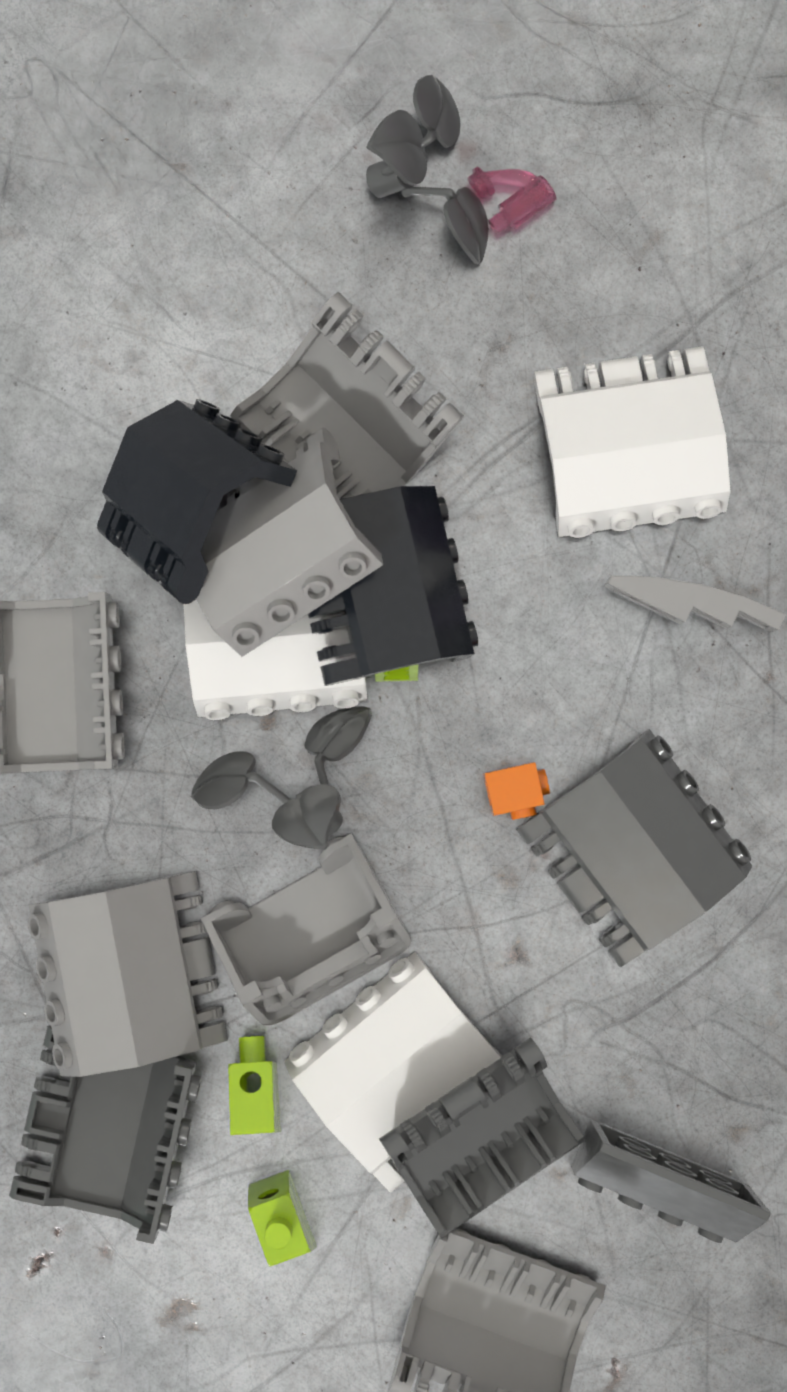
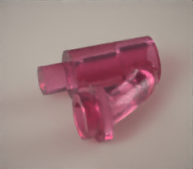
M477 166L472 170L473 174L467 177L472 189L481 199L487 195L492 196L495 194L493 186H516L520 188V190L498 205L500 212L488 220L489 225L496 234L501 233L509 226L516 230L557 200L554 190L543 176L539 175L537 177L525 170L504 169L483 172Z

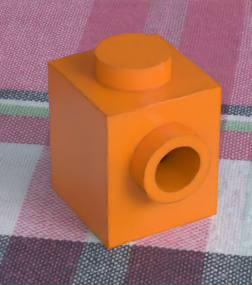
M535 762L483 773L493 816L510 812L511 819L515 820L537 815L535 807L545 805L543 795L550 794L545 769L537 770Z

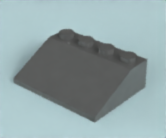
M590 1119L584 1134L585 1141L580 1144L571 1166L574 1175L579 1177L578 1183L583 1187L598 1193H602L603 1188H607L619 1193L617 1198L619 1201L639 1210L642 1209L643 1204L659 1210L658 1217L671 1224L682 1226L683 1221L698 1226L697 1232L700 1235L717 1243H722L723 1238L738 1242L766 1223L771 1215L769 1209L749 1185Z

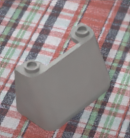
M352 833L346 837H337L328 842L327 848L323 850L318 858L321 868L261 902L247 908L242 903H234L230 900L224 901L214 906L210 914L201 918L242 1005L262 1025H273L293 1016L400 955L412 943L409 933Z

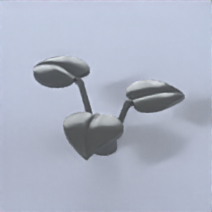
M427 75L417 81L413 92L415 111L421 124L428 129L427 135L422 139L418 123L405 110H397L386 116L378 125L366 146L368 150L383 159L367 168V183L372 193L378 198H383L400 191L405 198L412 195L445 197L448 201L444 204L443 211L447 225L459 245L470 259L478 265L483 260L489 227L486 211L476 194L467 187L458 189L456 193L451 188L414 187V185L423 181L427 173L424 147L437 138L443 147L448 148L457 141L460 133L459 111L451 93L434 75Z
M365 706L345 708L331 712L313 725L306 737L305 748L309 754L317 755L314 762L320 785L306 788L296 795V799L292 800L262 776L251 772L256 760L252 754L241 751L228 753L213 761L197 779L190 797L202 808L221 809L238 800L245 792L248 782H255L284 803L277 809L272 819V829L278 837L297 846L325 850L328 844V837L340 828L343 816L339 812L340 794L335 787L328 784L324 762L326 759L329 761H339L354 750L368 727L372 711Z

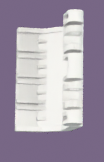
M703 346L684 349L683 361L679 350L669 351L668 368L671 371V377L658 379L656 363L652 354L642 355L641 357L644 381L637 356L599 362L602 387H600L595 363L585 364L584 380L587 384V390L574 392L572 389L571 373L568 371V367L557 368L560 394L557 391L553 369L534 371L539 411L543 417L553 469L558 537L570 535L574 538H581L596 531L609 529L626 531L636 525L649 523L667 525L682 518L697 516L698 518L707 519L715 517L722 512H727L730 480L726 432L712 373L709 371Z
M197 600L189 604H183L185 645L191 691L198 717L222 720L228 718L230 714L248 713L253 716H265L272 713L273 710L291 709L295 712H308L315 709L316 706L334 705L337 708H351L360 702H368L365 677L324 686L320 667L330 663L353 659L355 655L319 662L317 652L322 650V648L350 643L346 627L326 634H312L310 624L345 615V612L315 619H309L307 614L241 657L213 630Z
M414 952L408 958L398 960L390 968L388 974L376 985L362 990L355 1002L345 1011L330 1017L323 1025L322 1030L308 1042L304 1041L298 1044L284 1063L292 1081L325 1126L366 1170L373 1174L392 1193L405 1181L390 1160L379 1138L424 1110L431 1103L439 1100L440 1097L470 1077L475 1076L482 1069L499 1060L502 1055L457 1007L435 979L425 962Z

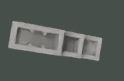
M612 575L604 585V587L678 624L686 622L690 612H693L723 628L731 627L736 617L739 616L769 632L779 630L786 616L782 612L744 596L697 583L660 577Z

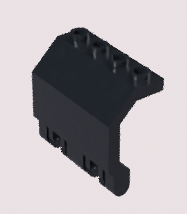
M196 399L195 404L176 400L127 427L102 490L106 503L97 523V529L101 535L115 547H122L121 551L124 552L123 554L129 557L131 561L153 580L161 581L163 588L182 604H189L197 599L208 574L201 549L223 496L255 477L291 487L297 473L295 468L283 461L285 455L283 452L271 446L261 444L262 438L241 429L239 421L219 414V407L201 399Z
M399 486L340 499L355 527L382 554L384 565L308 614L309 619H315L345 612V615L310 624L312 634H326L346 627L350 643L322 648V650L317 652L319 662L355 655L353 659L321 666L324 686L357 680L374 674L436 660L451 658V661L455 662L468 659L474 655L473 647L478 646L477 631L474 622H467L463 605L468 604V593L463 579L457 580L454 564L458 563V551L454 539H447L444 522L449 520L448 509L444 497H437L435 486Z

